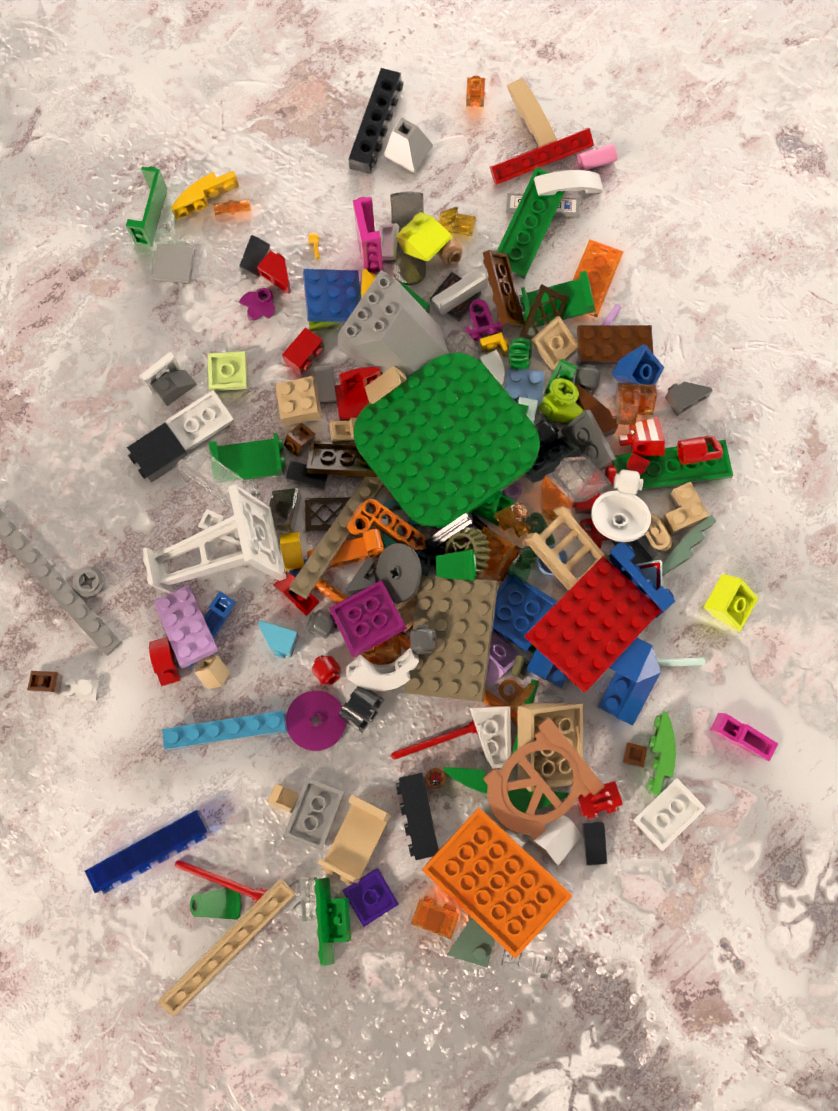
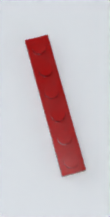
M590 128L582 129L489 166L494 184L497 185L535 170L536 167L540 168L594 146Z

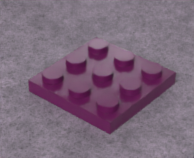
M382 580L329 608L353 658L407 629Z

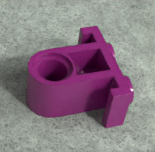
M476 299L470 304L469 319L472 329L470 330L469 327H465L467 342H476L483 337L503 332L504 325H501L499 320L493 324L489 307L484 300ZM476 310H481L482 313L478 314V313H475L474 311H476Z

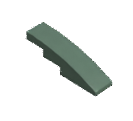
M712 515L697 525L680 541L663 563L662 576L694 555L690 549L703 541L705 537L702 532L716 522Z

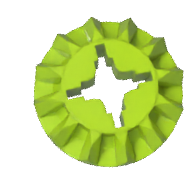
M555 379L549 387L551 391L550 396H554V401H560L561 405L566 403L569 406L578 399L579 392L577 387L567 379Z

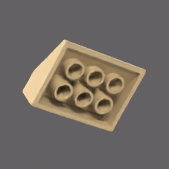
M532 703L518 705V749L536 740L535 734L540 731L538 725L549 717L583 759V703ZM539 750L524 756L550 788L573 784L571 765L560 753L551 750ZM518 763V780L531 778ZM536 786L526 787L524 789L532 792L535 790Z

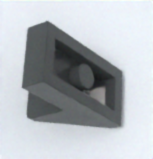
M367 557L346 588L349 595H354L373 585L366 578H371L375 572L374 560Z

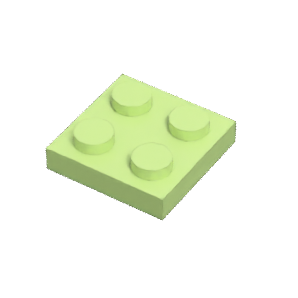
M245 351L208 354L210 391L247 389Z

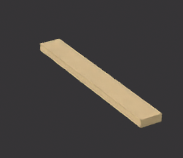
M280 878L158 1000V1004L174 1017L296 895L295 891Z

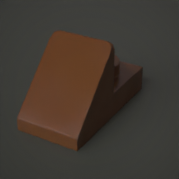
M31 671L27 690L59 695L63 675L58 672Z

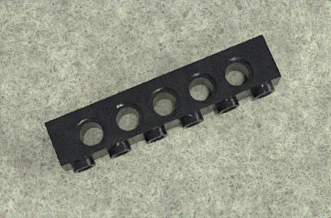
M380 68L348 158L349 169L370 174L372 168H375L377 163L376 155L378 152H381L383 145L382 138L387 135V124L392 121V110L398 103V92H402L404 81H401L400 72Z

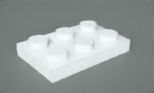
M214 390L165 420L186 452H189L235 422Z
M675 778L632 821L660 851H663L706 808L678 778Z

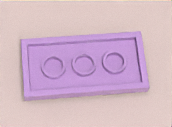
M189 584L153 601L182 669L219 651Z

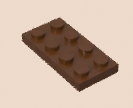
M492 250L483 252V263L488 272V282L493 291V301L497 307L499 322L504 326H524L525 322L508 255Z
M578 325L579 364H618L621 358L642 345H646L653 353L652 325Z

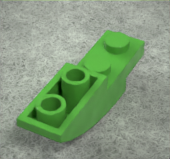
M664 711L659 716L656 715L653 725L656 727V731L649 740L650 752L658 754L652 762L653 776H650L647 782L648 794L654 796L660 795L664 777L668 779L673 778L675 768L676 745L674 731L668 712Z

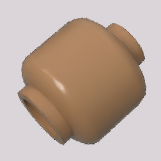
M452 237L437 252V255L447 265L456 264L462 257L463 249L457 240Z

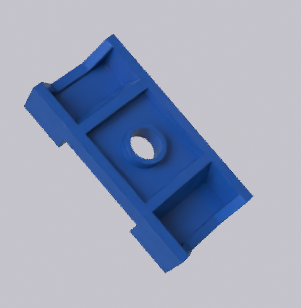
M620 542L610 550L611 554L608 556L611 563L662 610L655 618H658L675 602L673 599L674 595L669 589L661 586L656 591L653 582L648 578L645 579L641 574V569L635 563H631L635 555L633 548L629 544Z

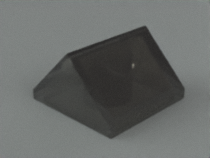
M292 488L272 491L269 507L275 530L294 532L302 498L299 489Z

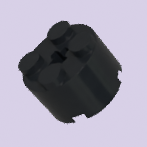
M357 686L351 693L349 701L343 705L339 717L363 733L369 724L368 721L373 722L378 714L376 709L381 707L385 699L371 690Z

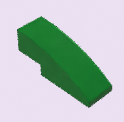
M444 767V773L456 782L476 792L487 794L488 784L483 779L485 777V770Z

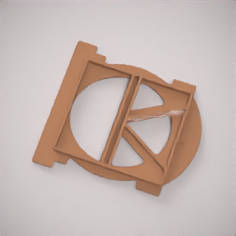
M549 717L538 725L540 731L535 734V741L517 749L506 760L499 771L494 768L483 778L488 784V802L495 817L508 829L530 835L533 840L545 832V824L563 816L574 805L580 794L585 797L591 792L595 796L605 787ZM539 750H551L560 753L568 760L573 771V784L565 801L561 802L524 756ZM516 763H519L531 777L508 782L509 775ZM536 786L526 813L516 809L508 797V791ZM542 793H544L555 809L545 814L535 815Z

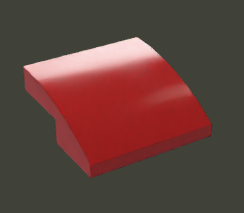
M379 367L356 368L339 374L340 385L344 395L360 387L366 392L365 387L381 376Z

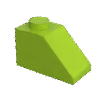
M550 393L544 397L538 406V409L551 421L567 424L584 412L576 403H571L569 406L566 403L561 405L560 401H554L555 397L550 396Z

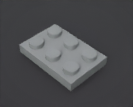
M306 777L284 836L323 851L345 792Z

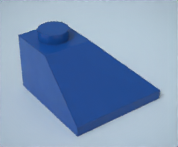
M642 345L621 358L611 375L624 388L644 398H648L664 366L646 345Z

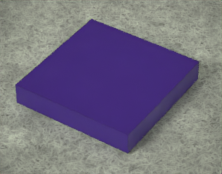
M378 868L361 878L359 883H353L342 890L346 898L349 899V903L363 927L399 905Z

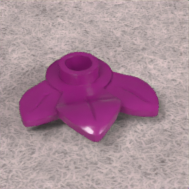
M261 288L257 292H247L239 300L241 305L248 307V320H257L262 315L269 319L275 311L274 304L272 303L273 293L267 288ZM263 296H267V297H268V298L265 299V300H262V299H261Z

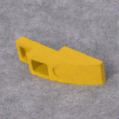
M234 171L216 177L215 173L212 172L190 185L171 206L175 219L184 218L195 211L203 210L209 206L207 199L215 198L219 194L231 191L239 186Z

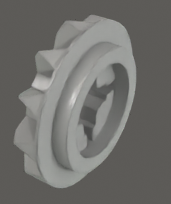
M86 566L75 573L72 584L74 590L79 595L89 598L90 596L97 595L102 590L105 581L100 570L92 566ZM85 576H87L90 579H94L91 582L92 588L88 585L84 586V584L87 582Z

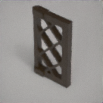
M541 284L519 337L531 340L538 333L536 322L544 320L546 326L548 325V317L555 315V317L560 316L561 318L569 297ZM544 293L548 294L550 300L541 303ZM556 299L562 301L558 311L554 303ZM551 302L554 313L545 315L542 305ZM539 307L542 314V318L534 320V316ZM531 324L535 332L533 336L527 334Z
M351 497L305 498V531H328L331 525L327 523L334 516L338 517L337 513L346 505ZM322 503L323 505L316 512L311 509V504ZM328 503L342 504L335 512L327 506ZM324 507L332 513L325 522L317 515ZM316 516L323 524L311 525V520ZM360 521L356 525V528L359 530L362 528Z

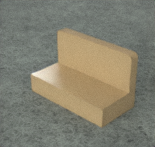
M395 366L387 370L365 387L369 402L374 404L401 383L407 381L406 375Z

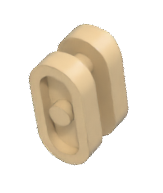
M650 513L651 523L645 535L652 547L660 552H667L674 545L673 537L663 520L657 515Z

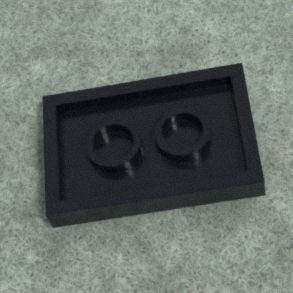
M561 436L548 447L539 449L535 464L524 476L532 483L538 482L546 475L558 471L565 464L575 461L577 457L582 455V452L578 446L564 436Z

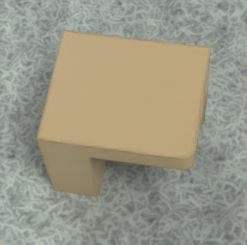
M217 655L204 658L194 673L207 689L223 686L230 671Z
M275 783L267 803L292 813L299 793Z

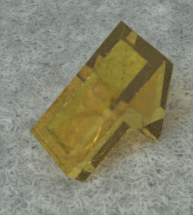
M454 207L440 212L438 222L448 232L472 236L476 217L458 214V207Z

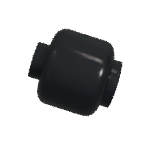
M542 419L535 425L539 435V443L543 447H548L558 438L557 432L560 430L550 419L548 421Z

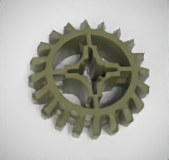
M465 527L445 541L447 544L443 547L445 554L470 549L474 550L476 557L475 578L479 577V573H484V567L489 566L487 560L491 559L488 556V552L491 549L487 546L490 542L486 540L487 536L482 534V531L479 529Z

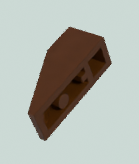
M575 384L579 392L578 399L576 400L577 405L584 411L591 410L604 437L615 434L618 428L617 418L612 416L610 410L586 390Z

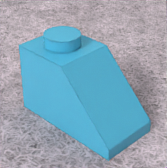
M259 620L258 625L272 652H275L274 656L283 659L286 656L291 657L299 636L298 633Z

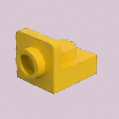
M502 332L480 339L479 346L481 352H492L500 348L502 356H507L509 343L507 338H503Z

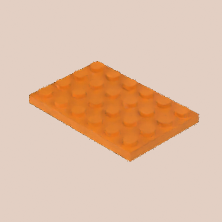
M480 807L470 815L422 868V871L515 959L573 896Z

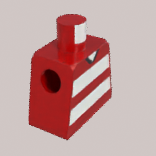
M659 417L630 423L629 434L619 435V445H631L632 453L637 455H665V438Z

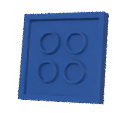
M303 270L307 321L346 322L362 299L358 270Z
M510 572L497 590L493 631L528 652L532 643L524 636L558 601Z

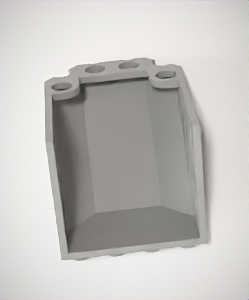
M382 270L337 334L339 351L363 367H379L381 375L395 366L407 378L434 358L448 354L443 329L396 279Z

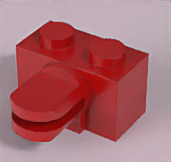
M616 781L603 784L605 787L595 796L591 792L585 797L582 794L579 795L576 801L581 817L587 816V819L598 817V812L606 810L607 814L619 811L618 806L623 805Z

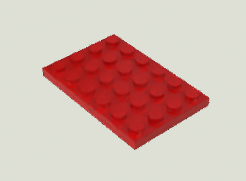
M602 556L524 637L585 693L662 610Z

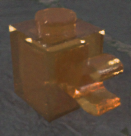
M480 76L467 77L466 107H484L485 78H480Z
M521 499L505 506L494 514L502 529L507 530L513 527L518 538L523 536L524 533L526 535L531 532V527L523 522L530 514Z

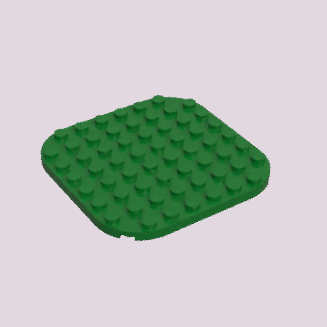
M448 353L434 358L408 376L407 381L401 383L374 404L369 403L360 412L354 425V441L359 453L404 512L420 525L437 528L449 525L464 513H472L525 475L535 464L540 446L537 429L528 416L481 361L464 353Z

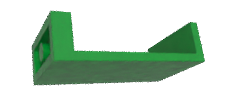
M142 166L141 171L149 189H151L142 221L127 219L126 227L135 244L152 246L167 193V186L160 169L152 166Z
M587 270L579 272L580 279L549 287L569 297L561 317L562 320L596 312ZM522 287V295H519L521 306L525 307V312H522L525 322L538 290L526 292L525 287ZM544 293L541 303L550 300L548 294ZM558 299L554 300L557 311L562 302ZM551 302L542 305L545 315L554 313ZM539 307L534 316V320L542 318V314ZM555 315L547 318L548 324L555 318ZM544 320L535 323L536 327L545 325Z
M273 433L274 439L222 446H218L216 441L209 442L212 479L215 484L283 475V468H286L285 457H281V450H284L283 439H279L278 434Z

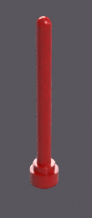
M472 719V722H469V725L394 751L391 754V758L396 760L471 732L478 734L474 720Z
M181 860L175 862L176 868L249 896L255 903L268 891L264 888H249Z

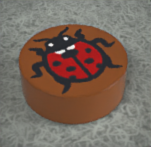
M432 768L427 772L425 780L430 788L438 789L444 785L446 777L441 769Z

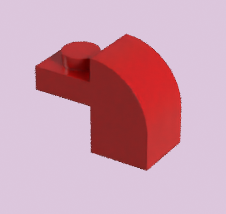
M164 637L149 642L151 664L161 686L181 681V676L175 663V653L169 638Z

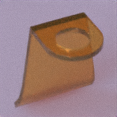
M508 679L500 684L499 694L512 709H515L530 697L535 685L529 683L523 689L514 680ZM507 684H511L515 688V692L511 696L503 692V688Z

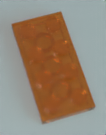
M590 239L573 280L580 279L579 272L587 270L596 312L589 313V315L598 317L624 252Z

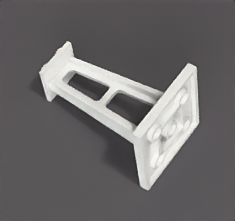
M236 484L229 486L234 516L158 553L148 548L143 549V561L147 568L148 574L146 577L150 586L170 594L173 592L172 584L244 564H250L279 581L286 579L270 507ZM238 530L242 551L209 561L206 548L207 543ZM199 547L202 559L199 565L169 573L168 560Z

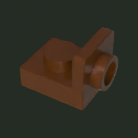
M300 423L287 434L284 446L288 451L299 456L302 448L310 443L316 434L306 425Z

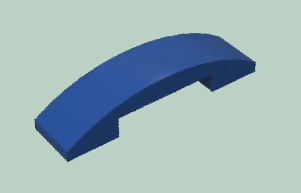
M221 591L216 595L209 606V611L204 616L213 639L216 638L236 604V601Z

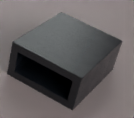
M166 422L127 447L130 452L128 457L134 465L138 463L141 467L138 469L144 480L148 478L151 483L190 458Z

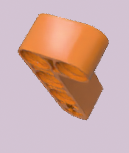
M374 499L362 502L347 524L349 532L354 535L367 531L373 525L397 543L406 544L414 551L423 550L426 547V537ZM366 505L371 506V514L366 511ZM382 516H385L387 518V525L382 523ZM356 520H358V521L361 522V524H362L361 530H359V529L356 528V526H355V521H356ZM398 527L403 530V536L397 533Z
M371 529L365 531L362 534L363 537L346 541L327 569L363 561L367 557H379L384 551L380 530ZM315 549L307 552L308 559Z

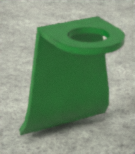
M470 549L436 556L437 577L474 581L476 576L474 550Z
M226 887L202 894H194L190 900V910L194 917L238 920L241 913V895L239 892ZM195 899H196L197 905H198L197 911H195V909H194V901H195Z

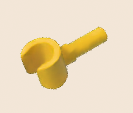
M309 233L308 243L314 244L315 258L320 259L319 236L317 233Z

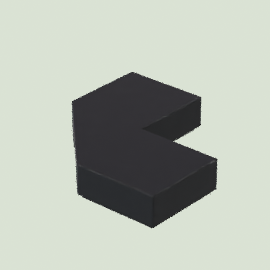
M437 546L432 550L426 548L415 551L420 560L421 574L427 576L430 572L431 563L436 565V556L445 554V550L442 547Z

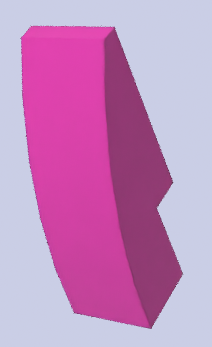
M718 713L710 729L711 732L766 761L771 760L778 745L777 742L753 727L739 722L726 713Z

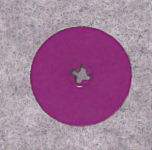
M308 691L299 695L290 704L286 714V728L290 738L299 747L309 751H322L330 748L338 742L345 730L346 722L339 717L343 706L333 695L324 691ZM315 715L321 720V723H318L317 726H313V722L310 721V718L313 719Z

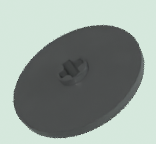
M396 543L384 549L376 563L375 582L377 583L382 580L393 603L405 602L415 594L420 584L421 564L419 557L406 544Z

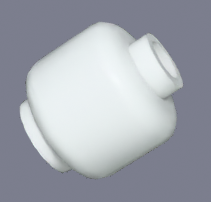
M621 470L619 474L616 473L614 479V489L616 491L636 495L638 490H642L643 479H640L637 471Z

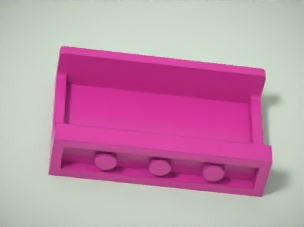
M360 197L353 200L362 263L364 269L366 268L369 272L377 275L381 270L383 271L380 232L375 231L372 197Z

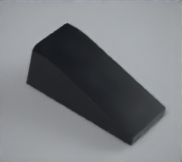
M291 460L286 474L287 482L322 490L325 489L328 477L327 474L307 473L306 464Z
M604 822L582 823L586 865L607 864Z

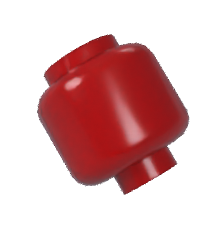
M321 655L314 660L312 673L321 684L332 685L340 679L341 667L334 657Z

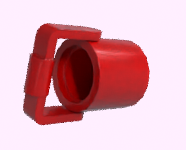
M711 435L680 440L677 443L678 457L682 465L718 459L723 454V448L719 441ZM706 443H711L715 452L708 453Z

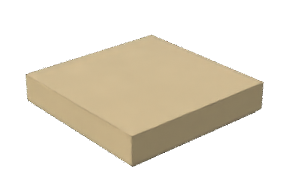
M556 316L530 340L551 370L556 368L560 359L565 360L578 348L577 340L560 316Z

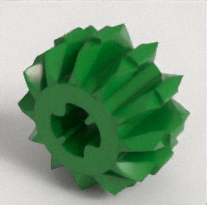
M513 339L509 351L510 367L516 370L528 369L532 357V344L529 339Z

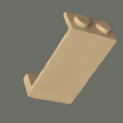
M351 795L348 801L352 805L325 860L319 859L318 864L323 866L322 870L330 875H333L334 872L341 875L340 880L349 885L352 882L359 883L392 816Z

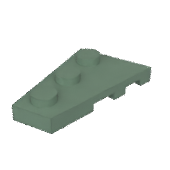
M471 917L447 953V956L487 968L495 939Z

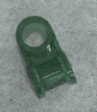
M538 512L529 514L524 523L528 535L532 533L541 534L548 527L543 516ZM533 520L534 522L537 521L538 524L535 525L531 524L530 522ZM553 534L546 539L547 546L555 544Z
M524 546L507 572V576L512 575L521 580L523 584L526 583L538 557L530 546Z

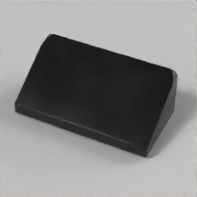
M251 235L239 265L241 272L259 277L257 266L267 255L270 244Z

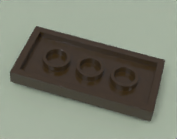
M311 441L307 473L377 477L359 453L355 443Z

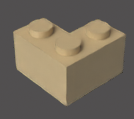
M691 482L673 489L669 497L676 509L665 514L662 520L671 536L707 519L709 515Z

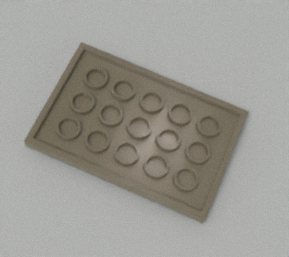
M421 575L413 629H417V625H429V629L436 631V648L431 650V653L418 654L419 663L415 669L409 671L411 680L405 684L404 693L484 702L498 582L480 579L465 581Z

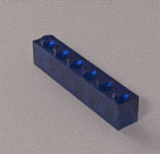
M195 810L85 870V873L94 893L102 892L104 895L114 890V885L117 883L125 884L133 879L132 875L137 872L143 874L152 869V864L156 862L161 864L169 860L170 854L174 852L180 854L189 849L188 845L195 841L198 844L206 840V835L211 833L201 811Z

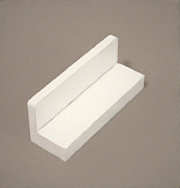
M475 270L434 296L432 303L440 314L444 315L488 287V276L486 274L482 276L478 270Z

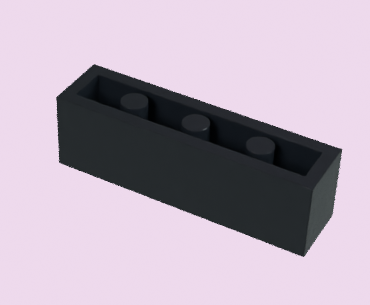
M423 773L400 777L399 783L395 784L397 794L402 795L403 803H400L402 816L406 815L408 823L404 824L406 836L411 837L412 844L408 845L410 857L415 856V860L433 857L439 849Z

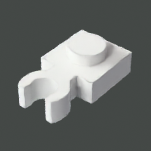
M78 679V685L71 681L64 682L65 685L71 686V690L63 692V695L71 697L76 694L77 700L98 701L100 681Z

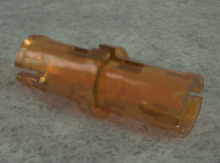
M249 199L243 201L229 200V202L213 204L215 216L230 213L235 215L238 212L251 211Z

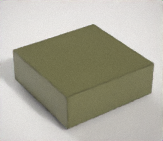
M517 655L510 674L516 679L524 680L529 661L523 656Z

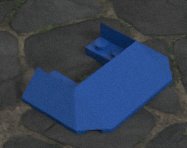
M638 637L609 667L615 673L597 705L598 708L632 726L661 674L653 645ZM536 649L526 669L543 680H547L562 688L568 677Z

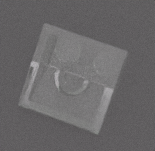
M589 456L563 458L552 474L557 484L568 494V498L573 502L587 501L611 485V482Z

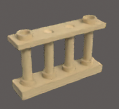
M562 506L553 510L558 517L541 534H529L524 540L569 591L602 556L610 563L611 561L608 554L599 549L572 517V512ZM564 523L570 532L553 549L549 548L546 545V539ZM576 537L583 546L566 563H562L558 558V554ZM589 552L595 561L578 578H575L571 574V568Z

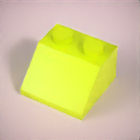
M420 212L396 235V238L404 253L428 262L452 236L435 218Z
M722 574L707 599L704 608L716 619L737 631H741L759 598L741 578Z

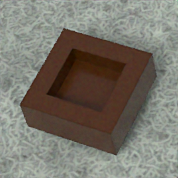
M627 742L622 763L643 768L648 747Z

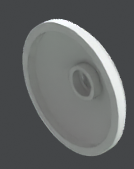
M620 491L604 493L594 502L591 511L592 521L598 531L615 541L630 542L637 540L647 532L651 523V514L647 505L632 493Z

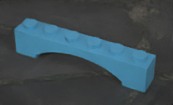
M283 710L162 729L164 750L167 751L187 749L227 740L288 733L286 713Z

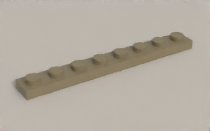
M364 477L289 586V590L305 599L308 598L351 533L347 528V524L358 506L366 500L375 499L384 486L378 477Z

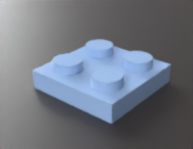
M507 368L505 390L516 403H518L519 397L538 400L536 408L538 409L542 402L545 371Z

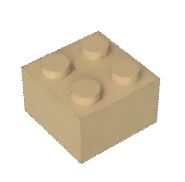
M313 376L276 383L280 419L285 426L323 419L318 387Z

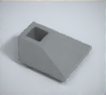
M401 118L392 131L384 158L414 174L433 147V144L417 125Z

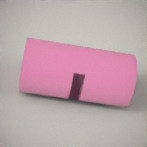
M613 143L577 154L579 169L585 171L617 161V151Z

